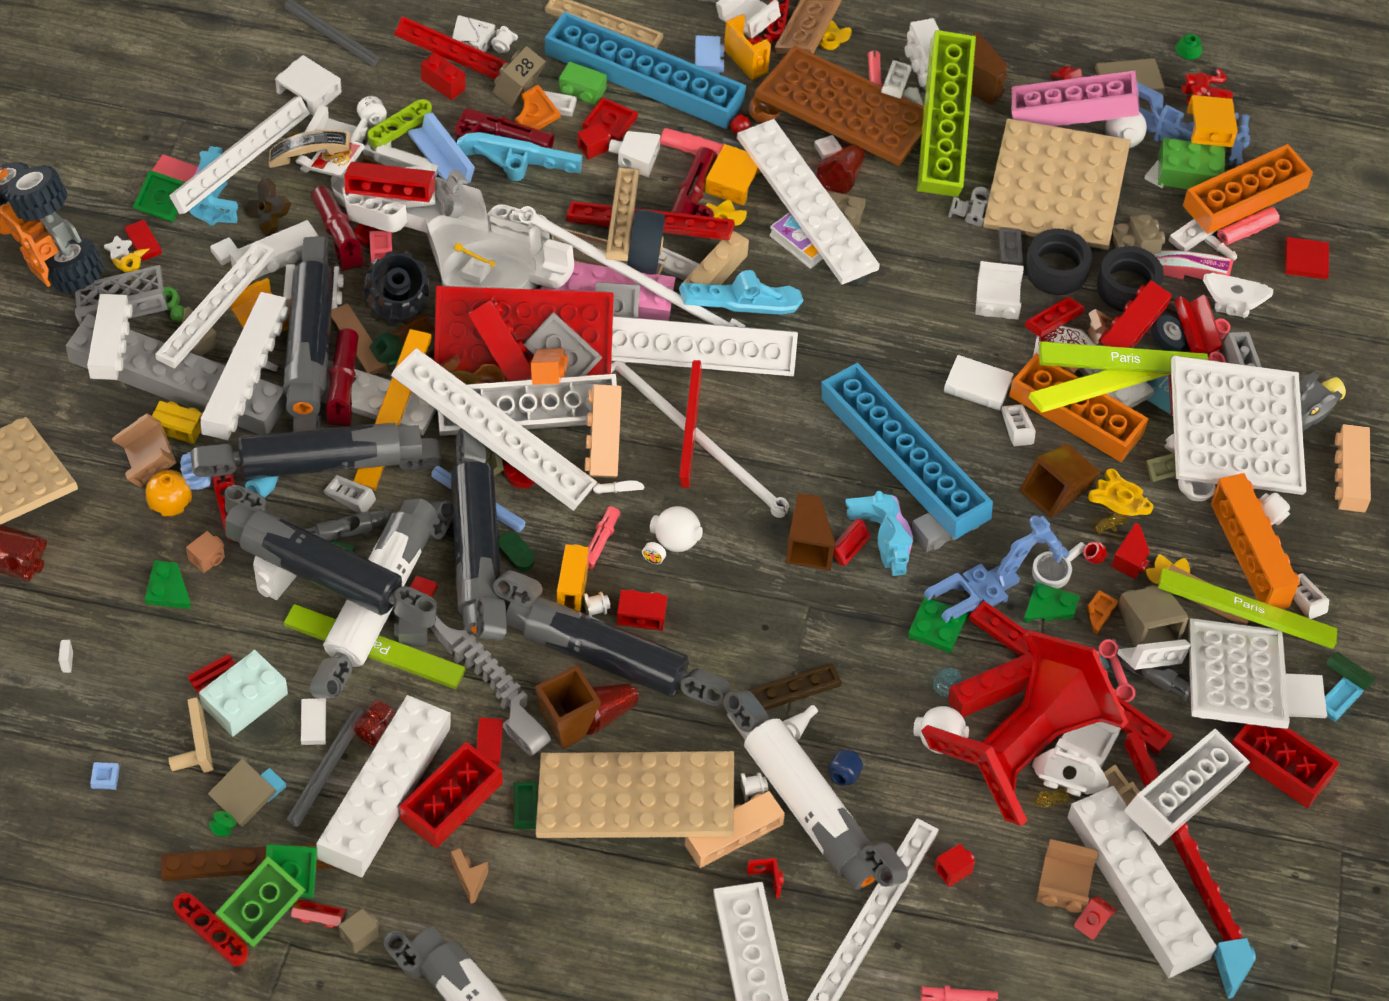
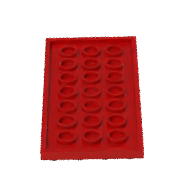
M436 286L434 361L437 364H441L457 354L461 361L459 366L450 372L452 375L473 376L483 364H495L499 367L468 315V312L490 299L493 303L496 301L499 303L504 312L501 314L505 322L509 320L515 330L512 335L516 341L521 340L523 344L554 312L602 356L600 361L585 376L611 374L614 292ZM526 348L527 351L524 352L527 360L533 359L534 354Z

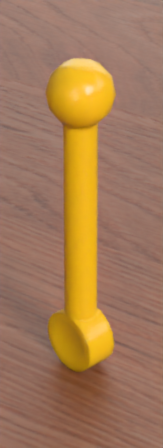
M461 243L454 245L455 251H462L482 262L490 264L491 268L495 267L494 260H487L463 248Z

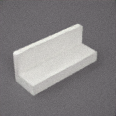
M386 145L378 146L376 149L375 160L400 167L432 165L435 177L438 175V165L430 163L426 158Z
M1185 639L1140 644L1137 647L1119 649L1117 654L1133 669L1182 664L1191 644Z

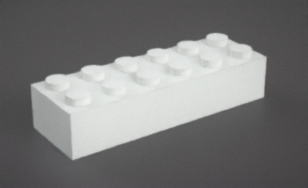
M1214 729L1138 793L1124 812L1160 846L1233 782L1250 762L1224 736Z

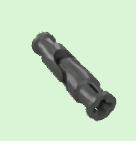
M383 507V510L372 513L366 511L340 518L337 521L317 523L316 526L304 530L325 540L332 541L339 537L363 534L373 531L374 528L386 526L390 519L388 508ZM350 522H356L359 526L350 531Z
M1117 643V644L1119 645V649H1124V648H1126V647L1120 645L1119 643ZM1117 655L1123 668L1144 679L1151 680L1155 685L1167 692L1172 691L1183 697L1185 702L1189 699L1191 695L1190 682L1179 677L1175 671L1164 666L1143 668L1142 671L1140 669H1133L1124 659Z

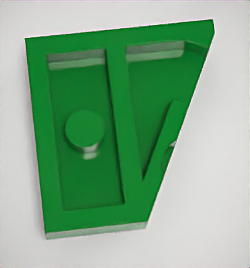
M154 560L145 595V604L183 609L191 608L177 563Z
M1036 582L1023 622L1031 623V620L1044 619V622L1054 621L1055 619H1073L1080 595Z

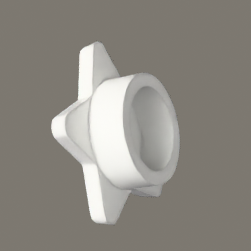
M115 236L112 243L104 245V249L111 252V259H121L129 254L128 248L132 245V241H122L118 236Z

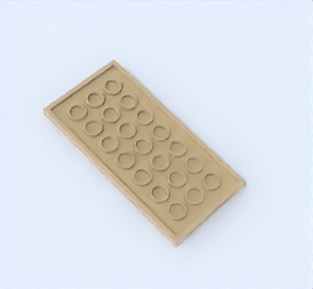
M734 751L541 753L536 823L537 838L733 837Z

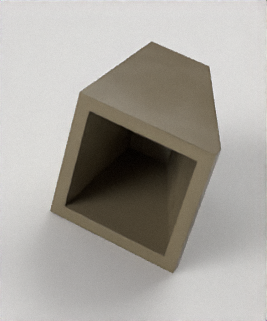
M1151 585L1141 590H1128L1120 596L1118 609L1134 647L1140 644L1181 640L1188 621V615L1170 592Z

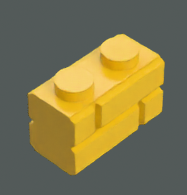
M159 401L152 416L161 421L166 436L195 444L201 432V417L203 413L193 407L189 409L180 407L172 401L168 403Z

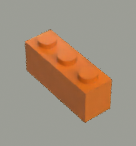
M564 348L537 349L531 361L532 385L560 383L569 367L568 354H564Z

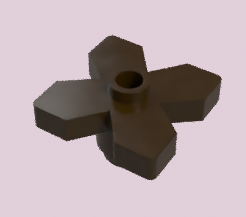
M262 177L257 186L259 200H249L244 211L250 218L260 217V230L265 236L275 234L278 229L277 218H282L288 214L291 202L286 196H276L275 183L270 178Z

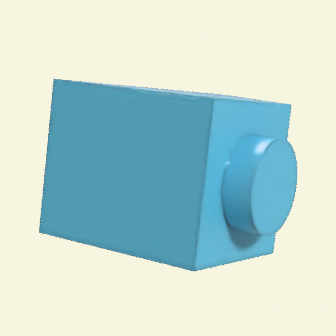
M1247 938L1219 942L1214 952L1228 999L1233 998L1256 960L1254 948L1250 947Z

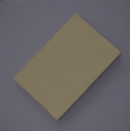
M1155 58L1096 63L1097 75L1135 71L1137 82L1158 93H1164L1165 87Z

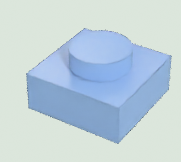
M94 762L90 782L91 789L116 790L119 764Z

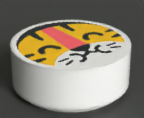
M649 542L643 548L642 555L650 563L661 564L666 557V551L660 544Z

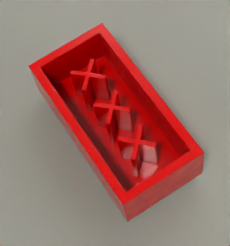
M1246 724L1232 742V745L1250 762L1247 765L1249 769L1307 809L1334 777L1340 764L1290 728H1273L1270 726Z
M465 742L399 806L400 820L437 849L503 784L502 769L469 743Z

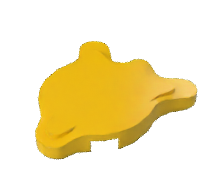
M1115 469L1106 470V481L1098 480L1096 489L1091 490L1088 494L1089 501L1103 504L1112 511L1122 515H1148L1153 510V504L1147 497H1143V490L1136 484L1123 479Z

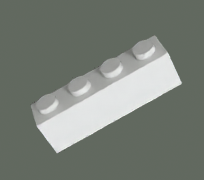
M308 220L258 240V242L273 248L275 256L253 280L270 272H275L277 269L286 266V264H293L302 259L304 237L318 236ZM254 243L230 252L232 267Z
M100 294L87 364L90 379L117 380L119 371L123 370V358L121 356L122 353L126 352V340L124 339L125 335H129V322L127 321L128 318L132 317V304L128 303L127 295Z

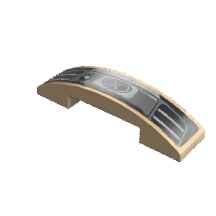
M317 130L289 137L279 142L270 150L269 167L273 168L290 164V157L327 149L329 155L347 151L350 146L349 132L338 130Z

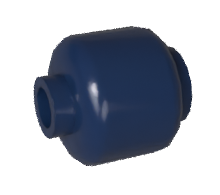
M852 750L838 751L828 766L831 780L840 786L853 784L863 770L861 758Z

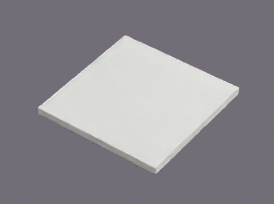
M1173 356L1171 358L1176 479L1218 484L1219 478L1245 473L1248 481L1252 482L1253 489L1304 495L1306 493L1299 373Z

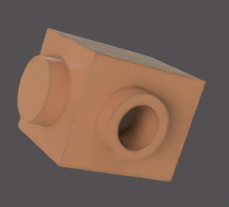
M206 531L186 547L188 560L204 574L213 566L220 564L223 558H225L224 543L218 536H213Z

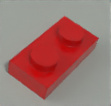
M298 899L292 907L291 917L298 918L299 921L304 923L314 921L322 923L323 926L334 928L345 920L347 909Z

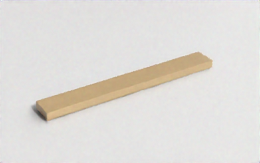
M618 168L606 250L607 260L628 261L639 169Z

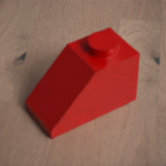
M1135 523L1115 553L1111 567L1134 579L1137 578L1140 572L1144 573L1150 563L1147 560L1150 550L1140 524Z

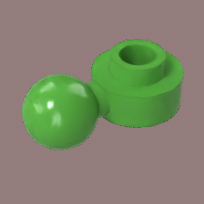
M164 287L165 300L167 301L168 298L172 297L171 302L167 303L168 310H171L170 317L173 321L181 323L185 307L178 305L180 302L179 294L171 287Z

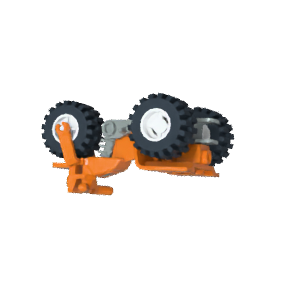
M10 162L1 165L0 233L4 235L12 234L17 242L20 241L22 245L20 251L24 255V259L31 272L48 287L50 286L47 279L49 276L55 289L65 293L84 289L93 284L95 280H98L104 271V263L94 243L90 239L80 238L75 227L67 219H62L55 212L60 209V206L67 199V191L56 169L46 165L29 168L26 163Z

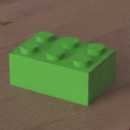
M1163 137L1158 152L1157 185L1164 184V186L1189 189L1225 173V146L1194 144L1191 141Z
M268 856L216 912L215 916L253 949L302 896L305 889Z

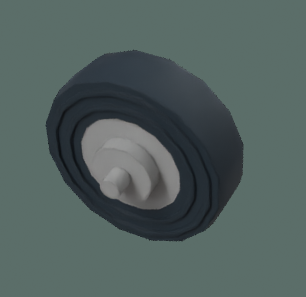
M1163 315L1152 324L1151 335L1160 348L1165 351L1177 352L1185 347L1187 339L1182 324L1178 319L1170 315Z

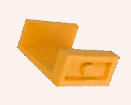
M741 14L726 21L724 50L752 81L768 73L771 44L764 40L752 45L744 37L745 16Z
M1192 95L1187 109V114H1193L1195 123L1191 142L1194 144L1233 147L1238 132L1233 100Z
M724 144L706 178L705 193L725 200H731V202L744 206L747 201L748 188L756 173L761 174V171L747 151Z
M268 278L247 286L231 304L230 309L243 328L260 292L272 294ZM289 315L287 320L282 322L281 332L288 329Z

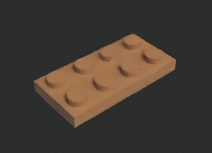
M800 0L774 47L776 53L787 54L795 45L813 54L842 0Z

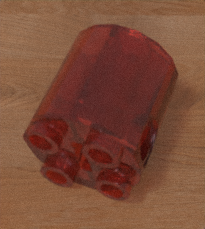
M0 524V573L29 582L36 572L40 573L44 567L42 556L47 547V540Z

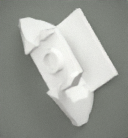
M1210 273L1204 275L1203 282L1217 302L1215 303L1216 312L1246 318L1251 309L1262 304L1273 295V289L1265 284L1222 274Z
M1055 747L1036 757L1032 765L1035 773L1044 781L1043 785L1057 789L1058 786L1067 788V793L1080 797L1081 793L1086 795L1098 793L1107 789L1109 781L1095 760L1085 756V759L1080 758L1081 753L1069 749L1064 753L1061 748ZM1073 766L1076 768L1077 774L1074 779L1068 780L1064 778L1063 770L1065 767Z

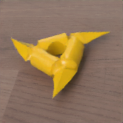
M149 249L134 251V253L122 257L121 260L116 258L111 260L118 269L120 268L125 273L140 270V257ZM133 261L132 266L128 267V264Z

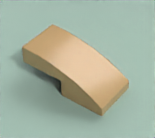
M1116 765L1103 772L1109 781L1107 788L1114 786L1126 806L1140 793L1134 782L1128 783Z

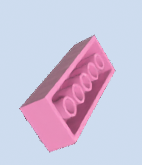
M1128 71L1012 87L1013 120L1048 126H1067L1076 123L1139 116L1136 72Z
M574 262L573 273L563 286L559 288L541 286V289L595 291L596 282L638 283L609 267ZM642 273L674 291L675 277ZM640 285L638 318L669 321L672 303Z

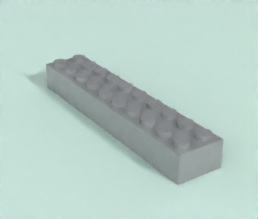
M87 314L66 344L69 362L87 369L96 317ZM129 329V335H125L124 339L126 340V352L122 353L121 356L123 358V370L119 371L117 380L183 406L196 408L204 413L225 365L189 352L174 369L156 360L155 354L165 344L164 342ZM259 379L258 383H254L252 396L246 400L244 414L242 416L239 415L237 426L259 435L269 434L286 407L287 397L283 392V387Z

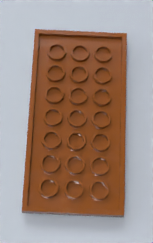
M795 45L755 90L754 97L900 166L922 138L924 106L903 96L900 99L882 93V86Z

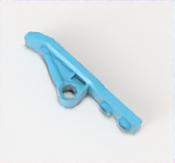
M479 132L467 133L460 137L456 143L466 156L484 155L488 157L489 160L502 167L507 177L512 181H520L524 178L528 164L540 165L548 169H560L568 173H581L582 155L544 148L530 142Z
M751 270L739 273L733 284L725 286L681 283L679 287L684 305L723 307L736 312L788 314L796 312L804 301L800 290L791 286L775 288L760 283L755 272Z

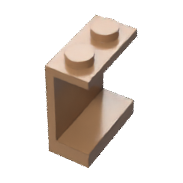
M148 413L112 438L113 442L124 447L130 462L131 469L125 472L127 480L139 487L146 485L155 473L167 470L176 463L161 421Z
M1050 839L1036 901L1050 907L1066 908L1074 913L1083 912L1089 902L1088 894L1098 850Z

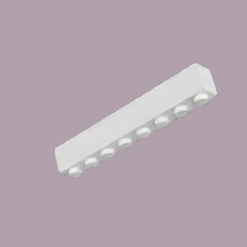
M260 292L201 417V431L203 435L228 440L231 433L236 431L239 415L242 416L244 414L245 402L252 396L253 385L259 381L260 370L267 364L269 351L272 352L274 349L276 335L279 336L281 333L283 320L288 318L289 307L286 305L285 297Z

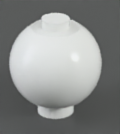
M1140 112L1139 116L1110 119L1105 124L1106 136L1130 139L1129 148L1138 145L1146 135V120Z
M670 507L664 510L660 516L654 515L650 523L651 533L656 534L658 542L665 549L672 552H683L692 548L702 536V527H700L697 516L685 507Z
M947 706L932 708L926 712L924 718L917 717L915 719L914 735L920 736L925 747L938 754L943 753L931 750L921 732L926 725L966 738L969 735V727L966 726L962 715L955 709Z

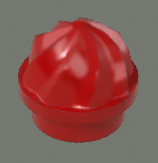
M742 114L730 123L732 132L736 134L751 128L748 117H744Z
M1090 542L1084 548V556L1089 563L1099 564L1104 562V559L1107 557L1106 548L1100 542Z

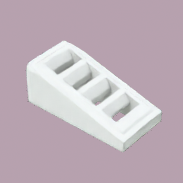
M1023 404L1001 407L1013 446L1033 444L1036 431Z
M338 475L334 477L323 491L327 496L357 513L368 511L376 501L371 488ZM341 485H343L342 488L337 492L336 490H337Z
M1303 573L1299 574V585L1302 584L1303 586L1297 588L1293 598L1299 608L1309 619L1326 614L1328 612L1329 599Z

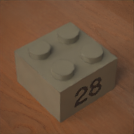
M527 46L521 52L518 50L512 56L510 64L505 63L499 71L500 75L494 81L496 86L493 93L511 108L521 98V94L529 90L536 82L546 62Z

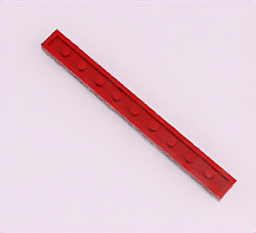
M983 601L970 614L969 620L1018 656L1030 652L1023 637L1027 631L987 602ZM1117 696L1128 720V723L1121 729L1127 734L1137 731L1140 739L1142 738L1145 741L1147 748L1156 755H1159L1172 740L1173 735Z
M1137 731L1127 734L1124 747L1146 788L1159 774L1156 762L1147 753L1145 741L1142 738L1140 739ZM1185 823L1170 838L1223 942L1239 940L1242 938L1241 929L1237 923H1234L1230 907L1221 898L1219 886L1216 881L1212 880L1208 864L1205 860H1202L1198 845L1194 839H1191L1187 823Z

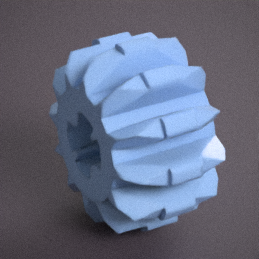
M191 452L182 455L180 469L186 485H189L191 490H200L210 486L211 476L198 477L193 474Z

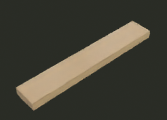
M550 0L545 7V12L551 15L561 17L565 11L657 49L663 39V33L571 0Z

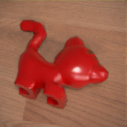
M1222 69L1216 70L1215 74L1217 76L1207 75L1203 72L1185 74L1186 84L1181 86L1184 94L1192 93V95L1226 99L1234 97L1233 93L1228 89L1209 86L1210 83L1222 84L1227 80L1226 74ZM1191 97L1187 98L1188 105L1190 103Z

